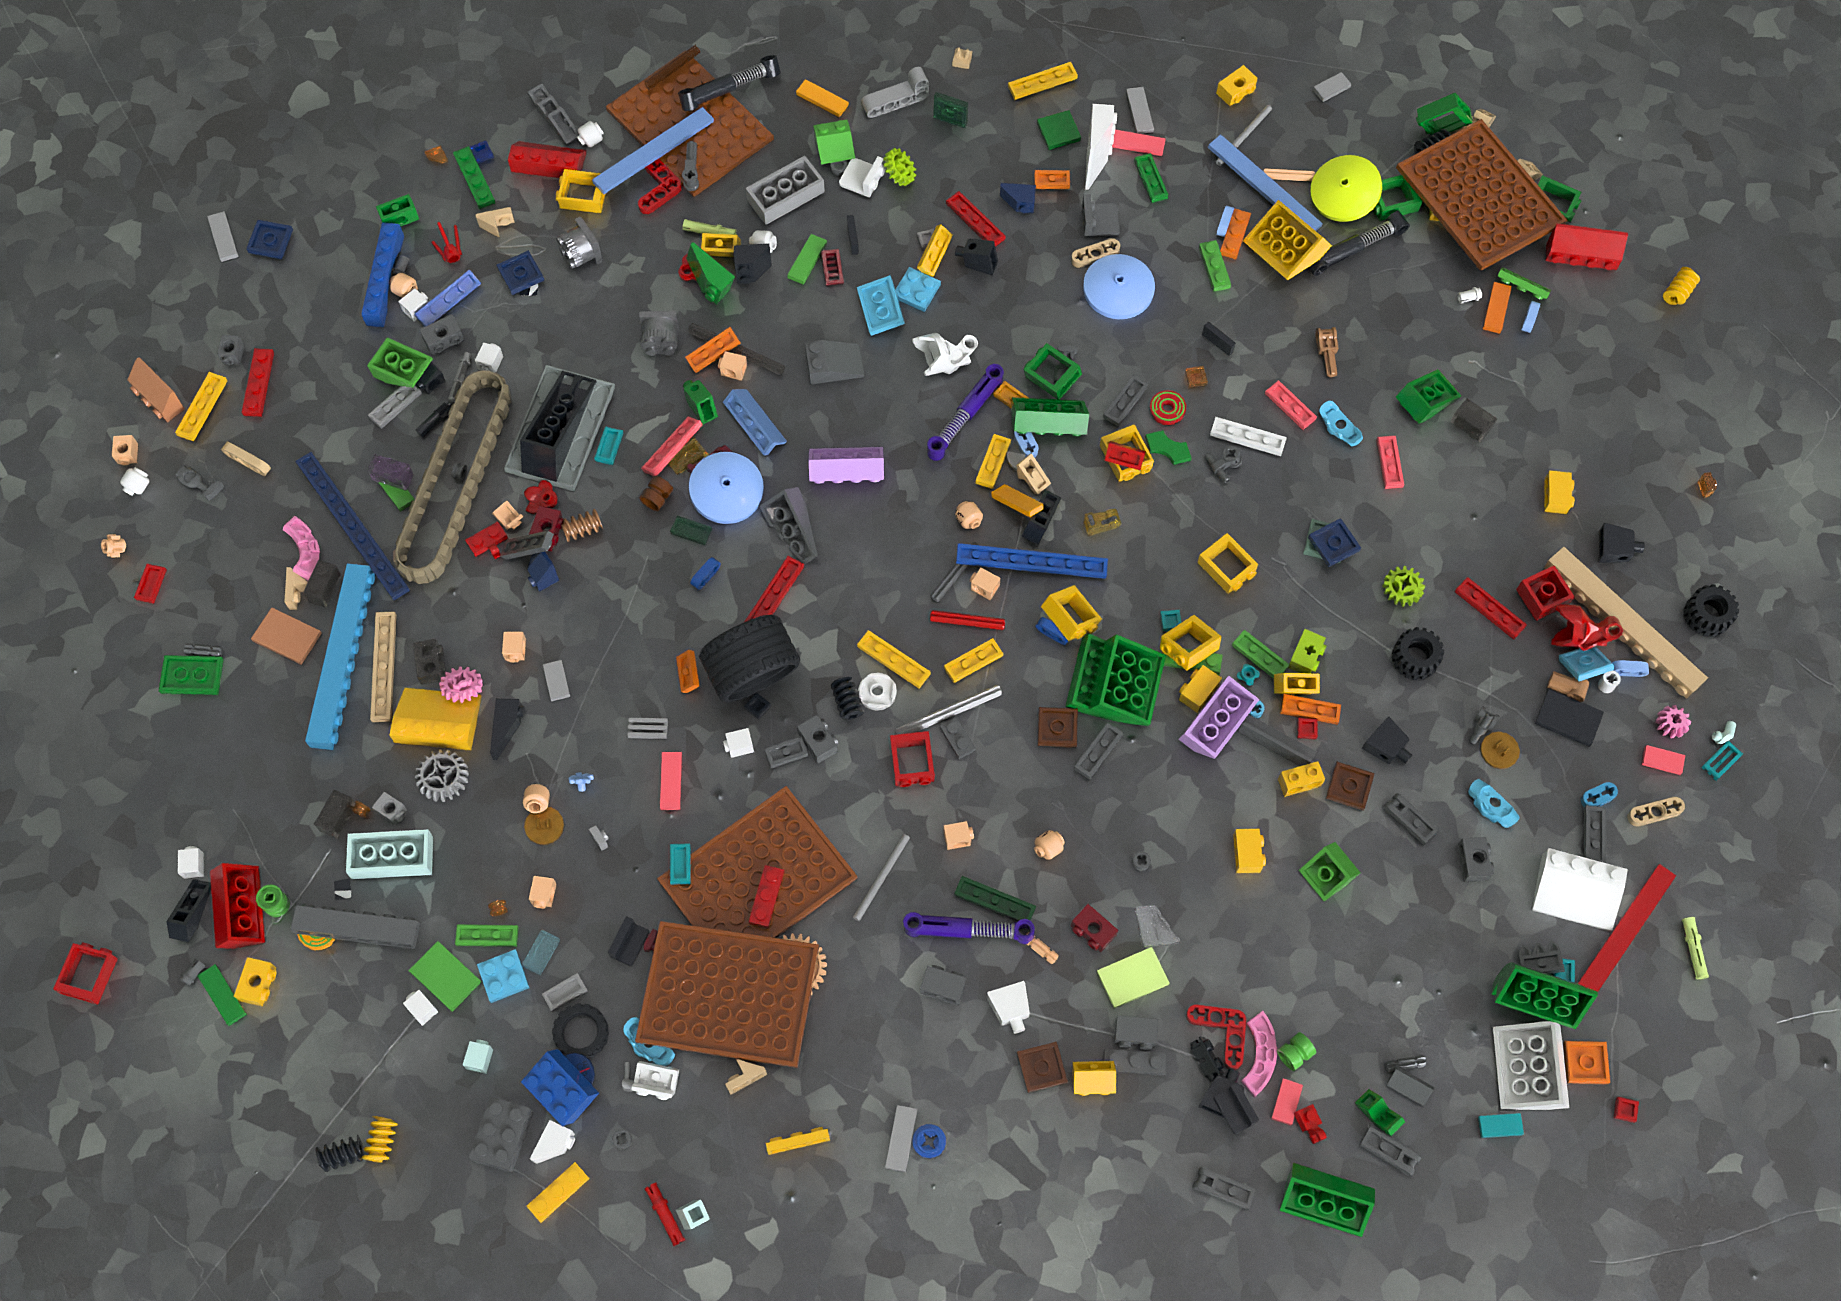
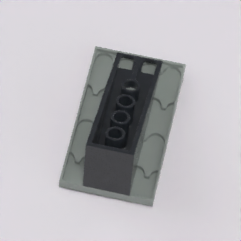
M546 365L505 464L504 471L538 482L546 480L552 486L574 492L612 398L615 384Z

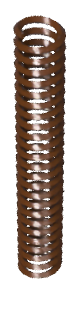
M696 44L666 65L664 69L662 68V70L645 81L646 88L650 90L649 86L653 89L655 85L657 86L667 76L676 72V70L688 63L690 59L692 60L694 56L696 57L698 53L700 54Z

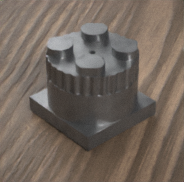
M582 217L575 219L576 227L556 237L560 245L558 248L562 256H567L570 268H576L594 259L596 264L602 262L599 243Z
M676 311L639 312L641 347L646 350V354L650 356H655L656 354L670 356L674 354L678 346L679 335Z

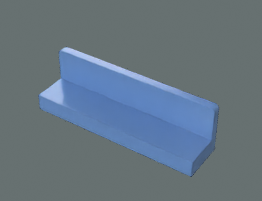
M732 389L723 403L761 453L769 455L776 445L785 444L787 442L748 390Z

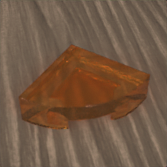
M441 145L425 151L426 157L431 161L439 163L448 162Z

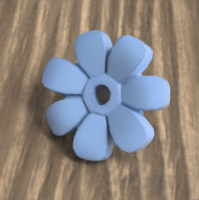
M578 772L570 776L568 780L570 784H577L578 791H585V783H590L594 776L588 773L582 775V772Z

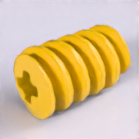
M1682 267L1670 283V286L1663 293L1666 303L1670 305L1684 304L1693 292V289L1700 282L1699 276L1691 268Z
M372 1116L377 1121H373L370 1126L375 1128L368 1131V1134L373 1138L366 1139V1143L371 1146L364 1147V1151L369 1155L362 1156V1159L382 1163L383 1160L390 1158L384 1153L392 1150L387 1146V1143L394 1142L393 1139L389 1138V1135L396 1134L391 1127L398 1126V1123L392 1119Z

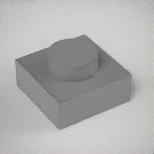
M596 825L590 828L589 831L601 851L608 848L606 840L609 838L604 830L599 831Z

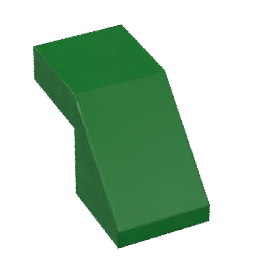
M1370 1089L1355 1102L1356 1106L1377 1128L1390 1136L1405 1123L1401 1115L1388 1108L1383 1097Z

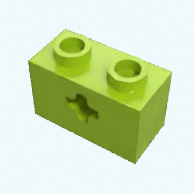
M1304 629L1289 663V669L1298 673L1311 674V671L1316 672L1320 661H1317L1318 655L1323 656L1327 645H1324L1326 637Z

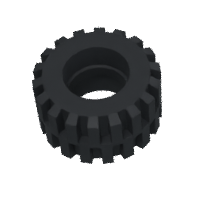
M1715 584L1710 586L1704 585L1702 588L1697 589L1685 604L1684 616H1687L1685 619L1686 623H1690L1689 627L1691 629L1695 628L1696 633L1700 634L1702 632L1703 636L1710 634L1711 637H1715L1717 634H1723L1734 623L1739 614V609L1737 608L1739 603L1735 601V595L1731 596V591L1728 589L1724 590L1723 586L1720 585L1719 587H1716ZM1704 605L1714 607L1718 611L1719 617L1710 615L1705 610Z
M1414 627L1413 631L1411 628L1406 630L1405 633L1403 632L1392 650L1393 656L1391 658L1395 662V669L1399 668L1398 672L1406 674L1405 677L1408 679L1411 676L1413 680H1417L1419 677L1423 680L1427 676H1432L1444 658L1443 642H1439L1440 637L1438 635L1435 637L1433 631L1427 632V628L1419 630V627ZM1408 648H1420L1425 652L1427 659H1415L1409 653Z

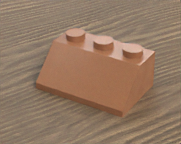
M138 357L128 377V381L131 384L130 390L136 396L140 395L142 397L141 401L148 408L151 406L154 409L152 412L159 419L163 418L168 423L185 408L174 391Z

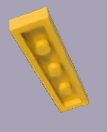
M1068 62L1009 82L1008 88L1014 100L1075 80L1078 74L1072 63Z
M211 372L208 373L175 432L177 436L191 441L196 439L227 383L226 377Z
M869 630L857 644L859 649L919 689L931 675L929 670Z

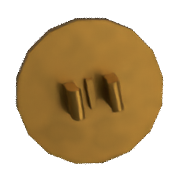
M1493 732L1487 735L1481 743L1480 751L1483 759L1494 768H1509L1519 758V745L1507 733Z
M547 807L541 813L530 812L525 820V833L536 844L547 845L553 843L563 833V817L552 807Z

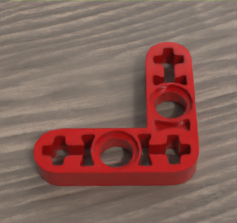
M659 158L645 167V170L659 185L639 199V210L643 214L654 212L682 190L680 179ZM660 172L667 173L666 177L662 178L659 177L658 174ZM657 193L665 194L663 198L655 197Z
M1204 1005L1190 1006L1186 1012V1019L1190 1024L1226 1029L1224 1065L1227 1069H1239L1244 1059L1245 1014L1236 1009ZM1197 1010L1198 1014L1204 1015L1205 1011H1208L1206 1021H1204L1205 1017L1198 1016L1197 1020H1195L1194 1016L1190 1015V1013ZM1218 1012L1221 1015V1021L1218 1023L1213 1022L1210 1018L1211 1013ZM1225 1013L1228 1014L1227 1018H1234L1235 1015H1238V1019L1242 1021L1238 1025L1233 1020H1228L1227 1024H1224ZM1231 1035L1239 1036L1240 1044L1232 1045L1229 1037ZM1233 1050H1240V1052L1236 1051L1235 1059L1239 1060V1062L1232 1065V1062L1228 1061V1059L1232 1057Z

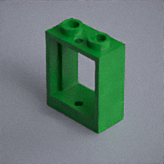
M1456 92L1417 109L1418 116L1416 121L1430 135L1441 129H1445L1450 133L1473 123L1470 107ZM1451 111L1454 112V113H1452V114H1450V115H1448V116H1445V117H1443V118H1441V119H1438V120H1436V121L1433 120L1434 118H1437V117H1439V116H1441V115H1444V114H1446V113H1448V112H1451Z
M1402 175L1383 179L1382 191L1401 187L1407 201L1386 207L1382 197H1380L1377 205L1373 208V212L1377 215L1379 221L1386 220L1396 211H1400L1402 215L1419 211L1423 201Z
M1542 175L1538 183L1542 191L1545 190L1572 202L1567 213L1560 211L1567 219V222L1571 223L1575 215L1572 211L1573 209H1578L1582 201L1579 199L1582 192Z
M1047 343L1044 347L1038 349L1036 356L1028 361L1023 369L1028 380L1058 400L1064 396L1082 375L1080 365ZM1049 355L1069 368L1055 385L1035 373Z

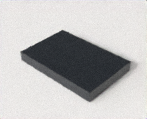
M1549 689L1535 724L1590 747L1604 712Z

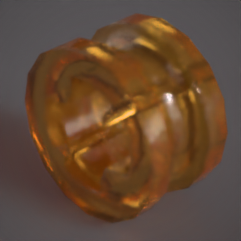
M357 800L355 801V806L350 808L362 818H366V813L371 811L368 806Z
M498 900L488 904V908L491 909L490 916H500L507 913L506 901Z

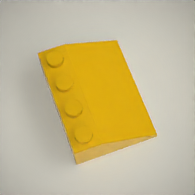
M1279 200L1243 240L1245 244L1287 280L1320 260L1332 246Z
M404 688L393 716L389 735L394 743L472 750L482 696H472L471 701L464 699L463 703L460 700L454 703L452 698L446 700V696H442L441 691Z

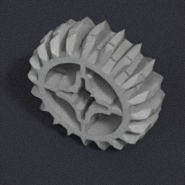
M439 749L436 755L431 751L432 756L429 758L424 755L426 761H419L421 768H416L415 770L418 775H415V780L418 781L416 786L421 788V794H426L427 799L432 797L437 802L440 797L441 801L445 802L446 797H449L452 800L453 794L460 795L459 789L465 790L463 784L468 783L466 778L469 776V772L466 770L468 766L466 763H463V758L458 757L456 752L451 754L450 750L447 749L443 753ZM441 763H449V764H452V765H454V766L451 767V766L449 765V766L444 767V766H441ZM440 770L442 771V773H444V782L439 776L441 775ZM455 777L454 781L449 784L450 780ZM439 784L442 785L443 788H433L430 785L435 786Z

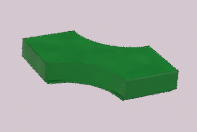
M1163 430L1145 435L1150 453L1165 455L1173 465L1191 461L1192 457L1186 442H1175L1169 439Z

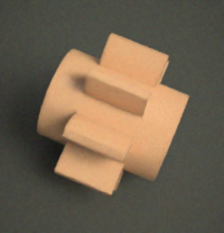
M109 534L107 539L102 540L101 549L103 553H107V556L111 558L120 557V553L125 552L126 543L123 538H120V535Z

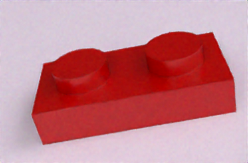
M1110 441L1104 461L1141 470L1146 451Z

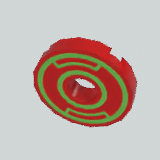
M1165 390L1158 392L1150 402V414H1152L1156 422L1163 425H1174L1176 422H1180L1186 413L1184 398L1174 391ZM1170 405L1173 409L1166 411L1163 406Z

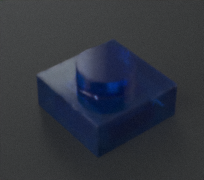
M487 141L470 146L477 163L494 158Z

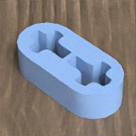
M1225 206L1216 235L1225 237L1234 211L1233 207Z
M1531 301L1521 328L1522 331L1531 332L1541 303Z
M1014 431V440L1020 452L1025 454V457L1032 454L1035 458L1038 455V444L1032 433L1027 432L1024 440L1022 436H1019V433ZM1027 445L1030 449H1033L1032 453L1027 451Z
M1626 660L1612 662L1614 664L1613 671H1616L1620 676L1643 677L1649 674V664L1647 662Z

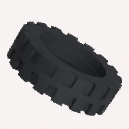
M577 1003L575 1006L571 1007L570 1005L566 1007V1010L558 1014L559 1017L553 1023L552 1034L554 1043L564 1056L579 1053L591 1059L595 1057V1054L603 1050L602 1047L608 1041L609 1030L605 1017L596 1007ZM577 1016L592 1018L598 1028L594 1042L584 1048H573L567 1044L564 1038L566 1024Z

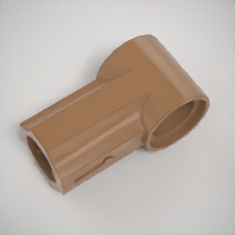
M1553 671L1547 688L1583 702L1589 687V681L1586 679L1578 681L1575 677L1571 678Z

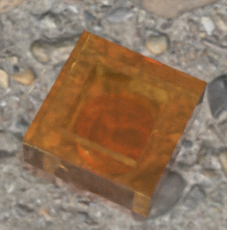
M1204 366L1186 368L1185 374L1189 388L1207 385L1208 381Z
M1711 472L1704 473L1698 480L1703 498L1711 497L1717 489L1716 480L1712 477Z

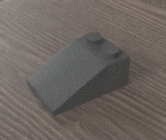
M828 340L805 342L811 385L865 377L859 344Z

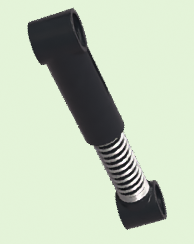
M765 56L760 59V63L756 64V66H751L732 75L726 74L694 88H686L679 91L678 96L682 110H694L700 104L736 90L737 86L753 81V79L778 76L781 74L777 56Z
M1396 211L1383 224L1360 235L1355 234L1331 246L1320 260L1308 268L1314 276H1318L1325 272L1328 267L1363 251L1366 246L1391 234H1395V236L1402 235L1409 229L1410 224L1400 211Z

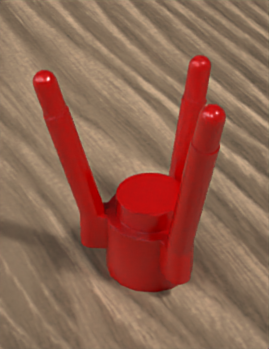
M437 222L446 244L444 251L441 250L435 241L431 243L440 253L444 262L455 263L462 255L457 225H454L455 247L449 243L441 223Z

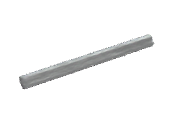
M999 685L990 687L895 729V733L898 735L918 732L1002 695V690Z

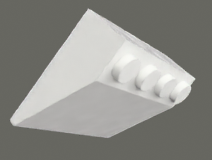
M1093 104L1087 144L1085 190H1089L1107 163L1108 155H1112L1115 124L1117 121L1114 105Z
M1548 848L1541 856L1532 911L1611 932L1624 892L1628 869Z
M1552 1021L1493 1027L1501 1109L1551 1110L1569 1108L1560 1025Z

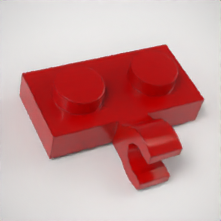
M497 521L465 541L475 557L489 550L494 559H497L501 554L496 545L508 539V536Z

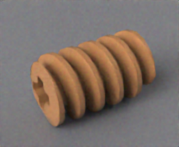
M595 509L592 510V515L586 511L585 518L581 514H578V520L571 516V522L564 518L562 525L567 542H570V536L577 540L578 533L583 538L584 531L591 535L592 529L596 533L599 532V526L603 529Z

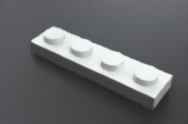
M1215 417L1210 436L1281 456L1287 438L1219 417Z

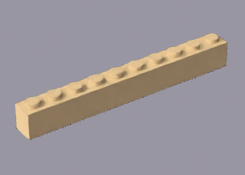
M1565 547L1548 560L1544 569L1555 566L1575 596V599L1585 605L1592 615L1597 616L1601 621L1608 616H1615L1619 619L1623 628V633L1619 640L1625 642L1636 655L1645 660L1650 668L1657 671L1664 681L1669 682L1675 688L1678 694L1687 699L1708 679L1704 673ZM1615 625L1610 626L1609 629L1613 630V629H1615L1617 626H1615Z

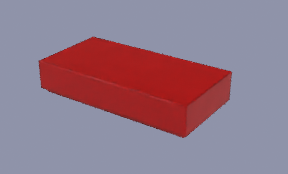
M146 564L134 598L138 601L154 604L167 569L157 565Z

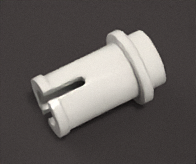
M1473 287L1472 290L1458 292V301L1460 304L1472 300L1479 301L1482 298L1481 289Z

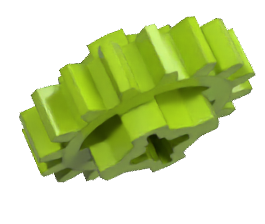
M893 148L885 154L886 157L883 160L886 163L883 165L887 169L886 173L890 174L889 178H893L895 184L898 182L899 186H906L915 180L916 174L914 171H916V168L913 167L914 162L909 160L910 156H906L905 151L901 152L900 148L897 150Z
M1397 566L1394 571L1390 570L1388 575L1385 576V582L1382 585L1383 588H1386L1384 594H1389L1388 600L1394 599L1395 605L1401 602L1402 607H1404L1405 603L1412 606L1413 601L1417 603L1420 599L1419 597L1423 596L1425 585L1422 583L1424 578H1418L1420 573H1413L1414 568L1407 570L1406 566H1404L1400 570Z

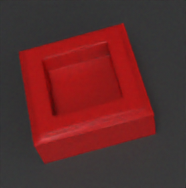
M1298 718L1297 738L1317 739L1318 719Z
M1617 1097L1614 1118L1633 1123L1637 1122L1639 1101Z

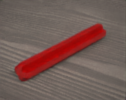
M932 610L930 614V621L998 630H1004L1005 619L936 610Z

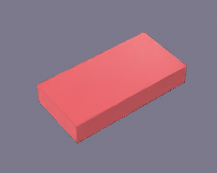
M1649 745L1644 747L1642 765L1678 775L1683 773L1685 755Z
M1284 1078L1282 1079L1271 1117L1272 1120L1290 1126L1293 1124L1294 1112H1296L1303 1085Z

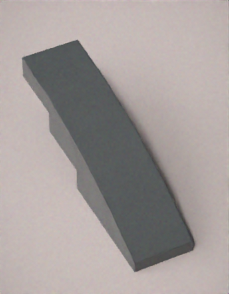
M543 84L527 92L545 120L566 145L577 139V136H579L578 130L564 109L558 105L552 95L550 96Z

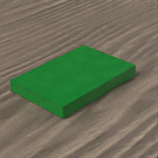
M164 655L158 691L162 694L218 695L224 661L223 657Z

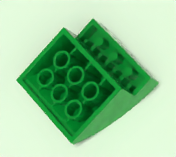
M1087 634L1081 640L1065 707L1078 709V712L1107 720L1149 726L1166 655L1117 634L1107 640Z
M1513 962L1506 964L1495 978L1492 987V995L1496 996L1495 1003L1573 1029L1578 1027L1598 996V991Z

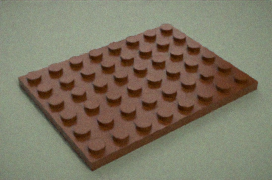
M692 58V60L690 59L688 63L684 64L676 72L663 79L661 83L659 82L657 86L655 85L653 89L648 86L650 89L648 90L645 86V81L662 70V68L664 69L666 65L670 64L668 62L608 104L606 110L644 146L703 107L714 118V122L659 158L680 179L681 185L684 187L682 172L685 170L687 143L690 141L697 143L696 165L699 187L695 191H688L695 197L773 141L774 135L730 93L702 103L694 110L683 111L678 92L686 88L697 87L715 79Z
M1482 119L1398 163L1396 167L1480 271L1551 233L1556 223L1566 224L1567 222L1563 214Z
M785 786L691 854V884L671 885L670 869L658 877L657 880L692 926L777 938L858 877L788 787ZM765 865L784 869L785 871L769 929L749 924V918Z
M660 921L635 1042L798 1068L819 953V944Z

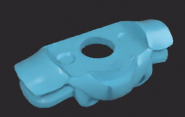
M1327 401L1320 407L1319 412L1327 427V431L1331 435H1335L1350 446L1358 445L1362 441V432L1353 425L1333 401ZM1338 420H1344L1346 427L1339 429L1335 423Z
M1480 779L1475 780L1471 784L1468 793L1475 800L1474 805L1478 808L1481 815L1493 823L1498 821L1505 828L1511 827L1519 820L1520 817L1514 808L1490 785ZM1490 798H1497L1500 802V806H1492L1490 804Z
M637 1017L629 1019L624 1025L623 1030L624 1034L629 1038L628 1042L633 1047L635 1054L647 1059L649 1062L653 1061L657 1065L667 1066L675 1057L673 1050L659 1046L647 1048L644 1044L636 1043L635 1039L640 1019Z

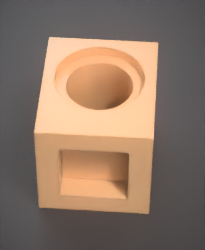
M725 351L723 358L720 357L718 362L721 376L742 381L747 368L746 356Z
M132 435L113 436L112 457L117 464L129 465L137 463L138 443Z
M980 568L970 578L971 590L991 600L1000 586V577Z
M504 632L502 654L505 660L509 662L525 660L526 638L524 633Z
M967 821L944 825L943 832L947 850L971 846V839H974L972 827H968Z
M533 877L529 900L531 904H534V907L545 909L546 906L552 907L557 885L553 878Z

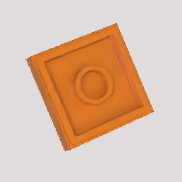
M1563 1042L1567 1083L1610 1084L1607 1042Z

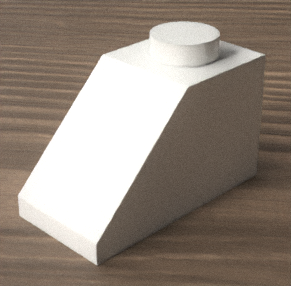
M549 1120L530 1160L538 1164L565 1154L567 1149L570 1150L575 1142L574 1132Z

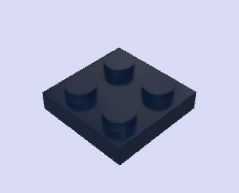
M257 220L246 250L251 254L282 259L293 228L289 225Z
M529 250L496 265L512 295L544 281V277Z
M1341 518L1308 536L1328 567L1361 550V546Z

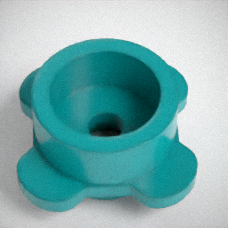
M1244 664L1242 671L1237 673V678L1246 682V685L1252 686L1255 678H1258L1260 673L1253 666Z

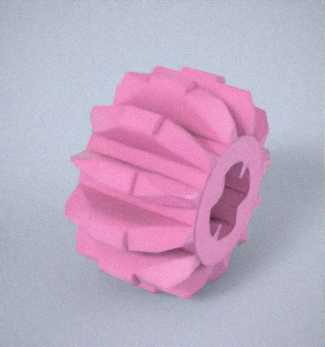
M1673 705L1671 708L1666 706L1657 715L1658 718L1655 722L1659 724L1657 730H1663V736L1669 734L1670 739L1675 736L1678 738L1682 737L1683 733L1688 732V726L1691 724V721L1687 719L1689 714L1683 713L1684 708L1678 710L1676 705Z

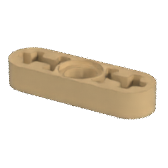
M1108 239L1075 250L1072 253L1071 263L1074 267L1082 268L1093 264L1104 256L1119 254L1120 243L1116 239ZM1093 250H1097L1101 254L1099 256H1093L1091 252Z
M226 442L221 449L228 457L262 476H266L271 469L263 460L230 442Z
M1671 797L1634 807L1628 813L1627 818L1633 826H1642L1679 816L1684 811L1685 804L1682 799ZM1672 804L1674 806H1678L1677 810L1675 808L1669 809L1668 811L1666 810V808H1669ZM1651 808H1659L1661 816L1653 815ZM1646 812V815L1640 820L1634 817L1636 813L1637 815H1642Z

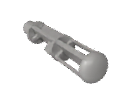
M465 352L463 359L460 360V365L448 397V401L452 404L455 403L456 393L461 388L462 382L466 378L467 368L471 364V354Z

